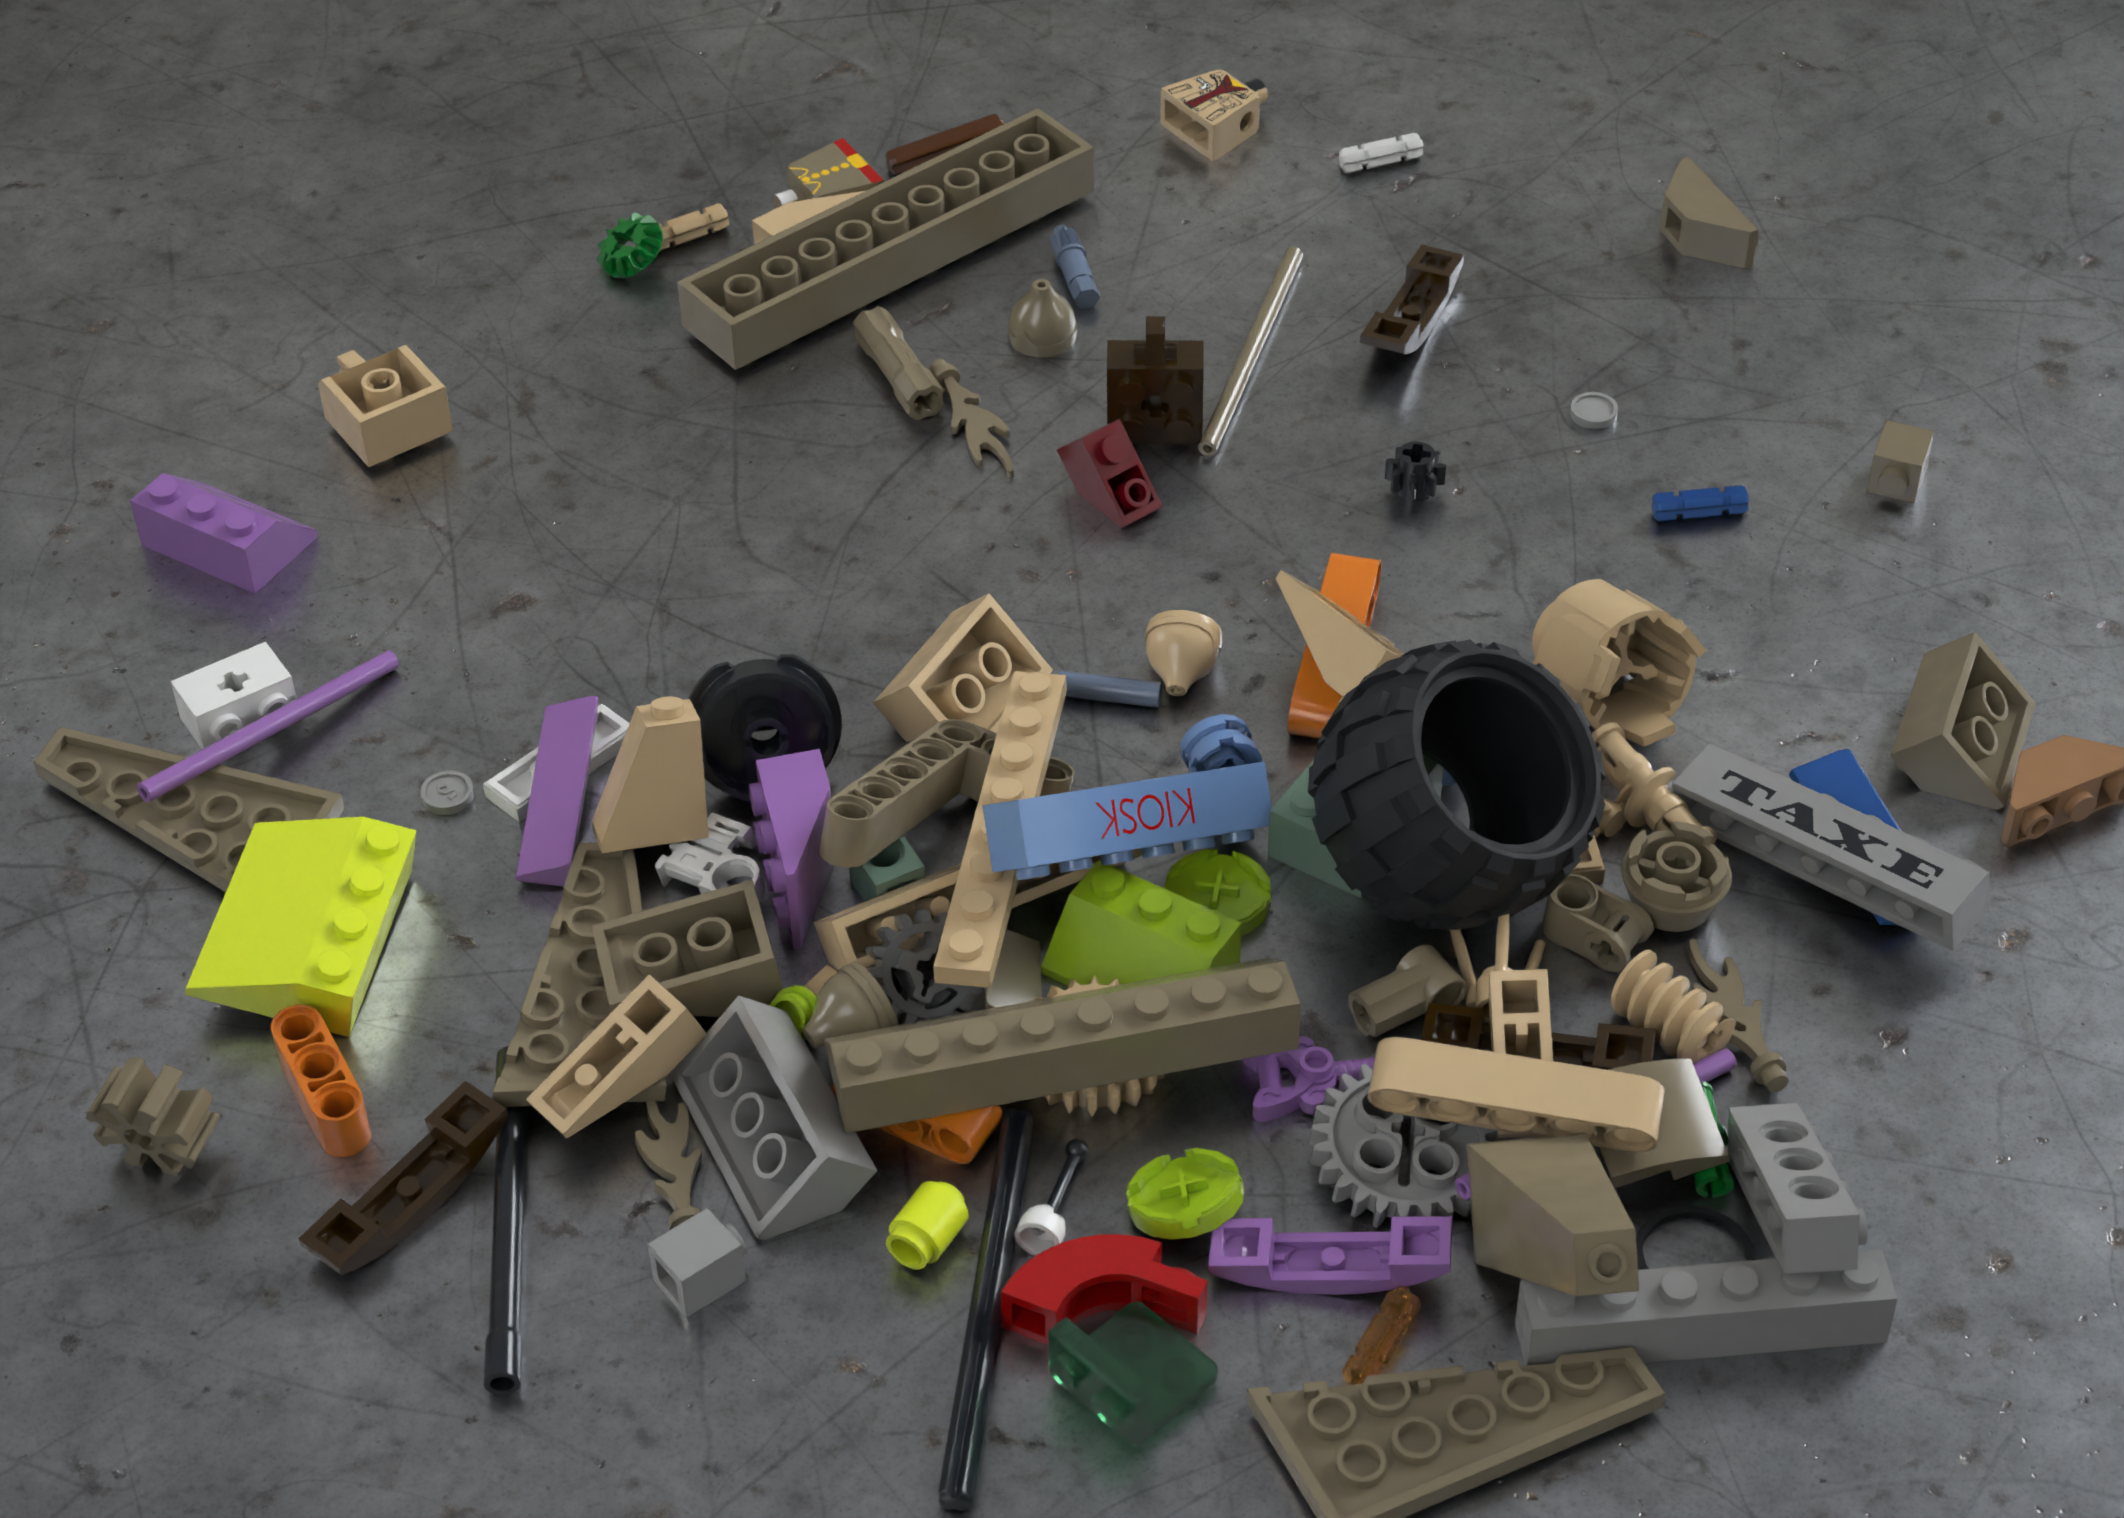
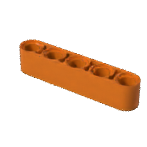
M1331 553L1320 593L1358 618L1360 623L1370 627L1380 584L1381 560ZM1307 643L1292 694L1287 731L1290 735L1320 739L1322 736L1321 732L1337 708L1342 695L1325 683Z

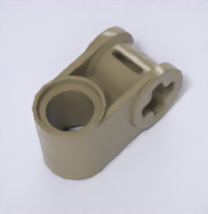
M1569 874L1547 897L1542 923L1544 934L1554 944L1566 947L1592 961L1599 968L1609 972L1623 970L1630 961L1631 950L1637 943L1647 941L1654 931L1653 921L1644 908L1635 902L1625 900L1594 884L1588 878L1578 874ZM1625 916L1628 917V920L1626 922L1623 919V917ZM1611 950L1614 954L1609 955L1608 953Z

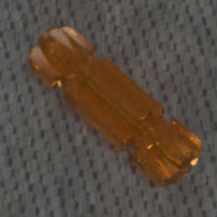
M1399 1286L1396 1290H1391L1387 1293L1380 1305L1381 1314L1375 1313L1355 1347L1356 1356L1350 1355L1342 1369V1377L1352 1385L1362 1384L1367 1376L1379 1375L1384 1372L1382 1363L1388 1365L1408 1331L1407 1322L1412 1323L1421 1307L1420 1299L1411 1294L1408 1288Z

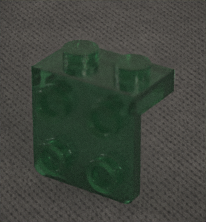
M1141 1302L1129 1303L1089 1336L1067 1317L1048 1331L1049 1375L1134 1448L1141 1445L1213 1385L1218 1378V1366L1212 1359Z

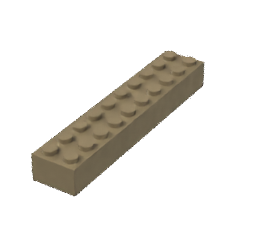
M1039 108L1032 110L678 281L682 326L732 368L737 370L1093 192L1094 147Z

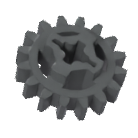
M929 909L916 910L914 923L907 914H898L894 916L896 931L889 927H880L876 931L884 942L882 946L866 948L865 952L870 957L876 959L875 967L866 969L876 978V981L889 999L895 1014L900 1013L899 1025L916 1022L917 1018L919 1022L954 1015V1010L962 1014L971 1012L973 1008L966 999L967 995L982 994L984 991L983 987L935 983L933 965L946 922L947 912L938 913L932 922ZM924 932L923 937L918 939L916 947L910 950L898 948L907 938ZM919 961H926V967L933 971L931 979L923 980L924 974L916 970ZM891 971L895 973L901 989L899 993L893 984ZM940 991L951 992L938 1005L925 1008L926 1004H931L934 994Z

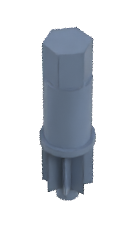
M1059 225L1053 230L1055 236L1049 238L1056 256V263L1063 272L1069 291L1080 309L1094 307L1100 299V294L1086 259L1085 248L1081 245L1073 226L1067 229L1065 225Z

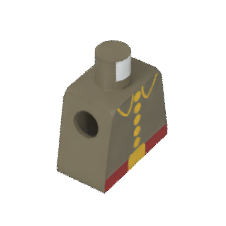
M842 138L790 163L787 167L788 190L773 195V207L776 209L788 202L866 191L883 183L884 180Z

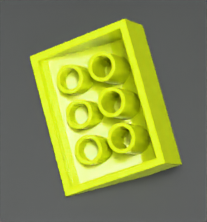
M364 816L255 823L187 983L185 995L272 1018L286 1007L308 1005L315 1008L321 1014L330 1033L350 1037L412 872L417 830Z

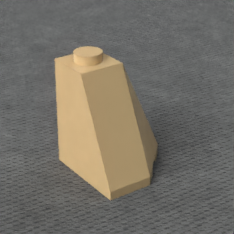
M668 696L657 698L649 705L636 706L592 820L593 833L602 853L709 838L701 724L690 699L682 700L678 697Z

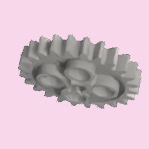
M1362 1064L1358 1081L1344 1073L1341 1075L1338 1090L1330 1087L1327 1088L1323 1105H1317L1309 1144L1313 1145L1311 1164L1321 1166L1318 1180L1320 1185L1336 1183L1332 1197L1335 1203L1351 1198L1354 1201L1351 1216L1354 1218L1362 1214L1366 1209L1374 1212L1372 1222L1373 1227L1376 1228L1383 1223L1386 1217L1453 1216L1454 1211L1464 1217L1470 1215L1471 1199H1463L1455 1186L1457 1178L1469 1173L1467 1144L1496 1141L1498 1130L1411 1116L1408 1140L1410 1159L1406 1175L1407 1186H1401L1398 1183V1169L1402 1149L1400 1130L1403 1115L1383 1111L1369 1102L1368 1092L1373 1070L1368 1065ZM1370 1115L1380 1116L1384 1119L1373 1118ZM1432 1121H1433V1122L1439 1123V1124H1441V1125H1440V1126H1437V1125L1430 1124L1429 1122H1432ZM1367 1164H1376L1381 1166L1382 1168L1376 1169L1368 1166ZM1425 1170L1436 1171L1441 1175H1433Z

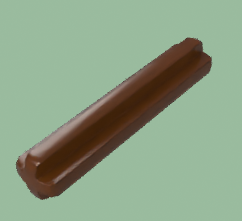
M991 114L888 150L885 154L886 165L893 175L902 174L1003 125L1004 122L997 114Z

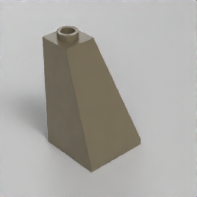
M1576 1134L1467 1144L1474 1256L1477 1264L1574 1296L1639 1291L1635 1227L1587 1135Z

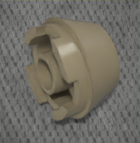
M1671 822L1670 830L1655 831L1646 835L1644 829L1632 840L1629 849L1622 859L1621 875L1630 900L1645 909L1653 921L1654 928L1670 932L1694 929L1707 920L1729 891L1732 882L1728 856L1724 857L1723 853L1714 845L1715 836L1711 832L1693 824Z

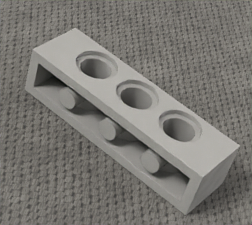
M1798 1103L1729 1107V1141L1727 1147L1730 1159L1729 1164L1783 1273L1793 1274L1857 1269L1858 1246L1865 1245L1868 1237L1866 1215L1862 1208L1855 1207L1851 1199L1848 1181L1839 1178L1831 1151H1824L1820 1143V1135L1816 1124L1808 1122Z

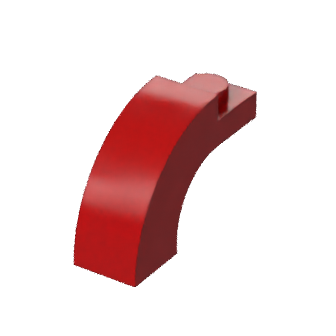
M1121 1234L1085 1236L1060 1243L1039 1253L1015 1272L1001 1290L1002 1328L1057 1348L1069 1329L1082 1319L1104 1311L1121 1310L1135 1312L1198 1335L1207 1318L1208 1280L1197 1277L1184 1268H1172L1161 1264L1162 1242Z

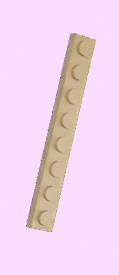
M1014 671L933 965L935 983L991 988L1018 880L1015 869L999 872L992 871L982 805L1040 796L1067 692L1066 675Z

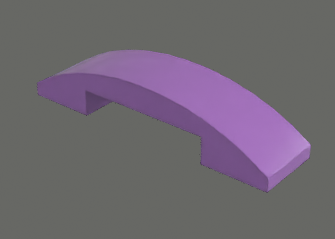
M1452 1216L1392 1217L1391 1232L1275 1233L1272 1218H1231L1217 1229L1212 1230L1208 1267L1210 1274L1230 1281L1289 1293L1342 1295L1403 1288L1429 1281L1451 1272Z

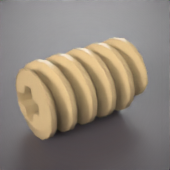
M1647 949L1640 952L1627 964L1617 978L1611 994V1006L1616 1014L1627 1018L1633 1027L1656 1030L1655 1043L1660 1044L1667 1055L1677 1057V1059L1691 1058L1692 1063L1725 1048L1734 1032L1736 1020L1729 1018L1719 1023L1723 1014V1006L1720 1003L1713 1001L1705 1005L1707 996L1706 992L1702 989L1696 988L1688 992L1690 987L1689 979L1681 975L1672 979L1673 967L1665 962L1656 965L1657 955L1652 950Z

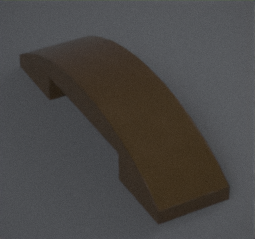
M1421 244L1406 267L1405 283L1385 313L1376 312L1360 335V343L1403 354H1410L1417 350L1433 330L1450 298L1464 263V255Z
M1428 1002L1421 1040L1492 1051L1490 1025L1484 1024L1485 1009ZM1599 1023L1596 1038L1551 1032L1554 1062L1609 1070L1653 1060L1656 1030Z
M464 1081L425 1118L429 1133L352 1206L339 1199L298 1238L300 1245L341 1275L356 1270L386 1253L433 1215L463 1183L489 1149L508 1117L507 1109L467 1081Z

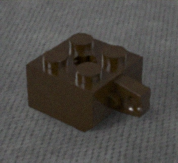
M1146 316V340H1107V424L1120 419L1132 444H1199L1203 437L1204 341L1165 340V316Z

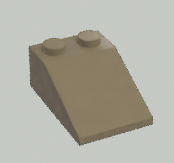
M753 880L591 926L611 1012L648 975L652 976L682 1003L693 1016L721 1017L738 995L770 1005L776 994L783 989Z

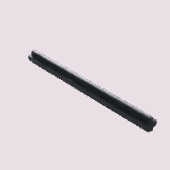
M1010 1108L1003 1113L938 1490L939 1503L947 1510L955 1508L965 1511L973 1503L1002 1325L1001 1290L1008 1282L1015 1246L1014 1234L1019 1221L1034 1129V1116L1027 1109L1019 1111Z

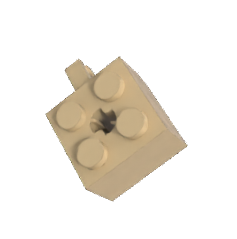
M403 345L368 361L364 360L354 350L337 356V363L340 365L339 373L318 382L325 419L368 467L387 461L396 455L429 443L453 431L446 387L407 345Z

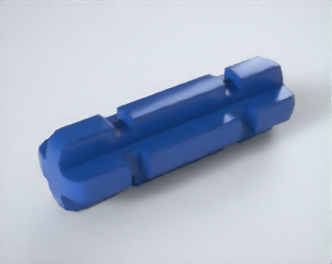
M1742 485L1725 486L1723 492H1720L1719 487L1679 491V496H1674L1673 491L1656 493L1653 495L1651 505L1656 521H1675L1676 515H1681V519L1686 520L1718 517L1722 515V511H1726L1727 515L1744 514L1748 511L1749 496L1746 487Z

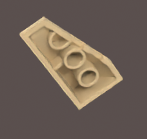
M1282 570L1278 573L1275 579L1325 683L1342 695L1338 705L1346 693L1358 686L1365 676L1385 662L1399 658L1404 654L1394 647V643L1360 623L1358 618L1316 589Z

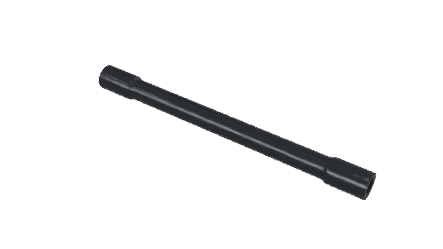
M509 1046L503 1047L497 1052L495 1084L498 1077L500 1078ZM526 1106L505 1107L508 1117L496 1136L489 1333L485 1340L484 1388L496 1395L512 1394L521 1386L522 1338L519 1334Z

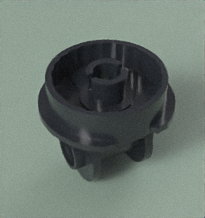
M780 654L776 660L755 659L734 666L729 662L716 664L699 679L688 697L701 724L704 778L721 791L744 801L751 802L749 784L758 783L756 760L820 749L826 769L831 763L840 742L842 715L837 696L831 684L814 665L794 654ZM777 729L776 734L767 740H757L752 737L753 732Z

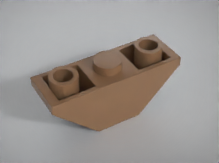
M2062 735L2021 751L2000 841L2006 847H2010L2027 839H2037L2047 831L2071 821L2078 822L2088 817L2091 813L2113 804H2123L2124 747Z

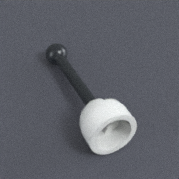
M1072 1139L1067 1143L1065 1149L1067 1159L1047 1204L1030 1207L1018 1223L1014 1234L1015 1240L1024 1251L1036 1256L1063 1242L1066 1229L1065 1219L1056 1211L1077 1163L1084 1160L1088 1155V1145L1082 1139Z

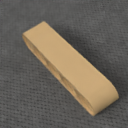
M1389 1037L1382 1039L1377 1045L1368 1099L1375 1107L1396 1114L1537 1137L1585 1134L1592 1146L1628 1152H1646L1654 1149L1657 1145L1665 1090L1658 1081L1636 1074L1404 1037Z

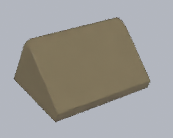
M1006 929L991 988L985 987L986 1009L1034 1001V997H1042L1040 941Z

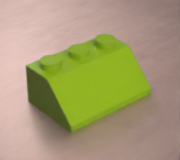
M1098 860L1069 894L1041 964V974L1069 986L1071 978L1079 985H1088L1094 975L1100 985H1109L1116 978L1120 985L1237 964L1240 963L1241 923L1113 865H1102L1101 860Z

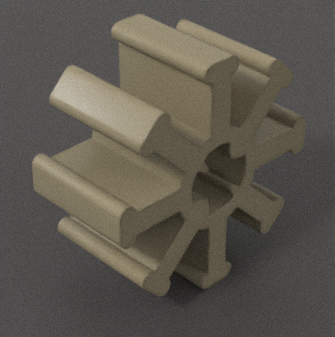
M139 1057L128 1058L123 1068L114 1066L87 1111L86 1119L90 1122L99 1123L93 1136L104 1147H107L108 1144H126L131 1147L124 1158L126 1163L142 1167L150 1156L162 1169L161 1172L177 1176L184 1164L187 1168H193L219 1122L220 1115L218 1113L207 1111L214 1098L203 1087H200L198 1090H180L176 1086L183 1072L168 1064L164 1065L156 1078L144 1064V1059Z

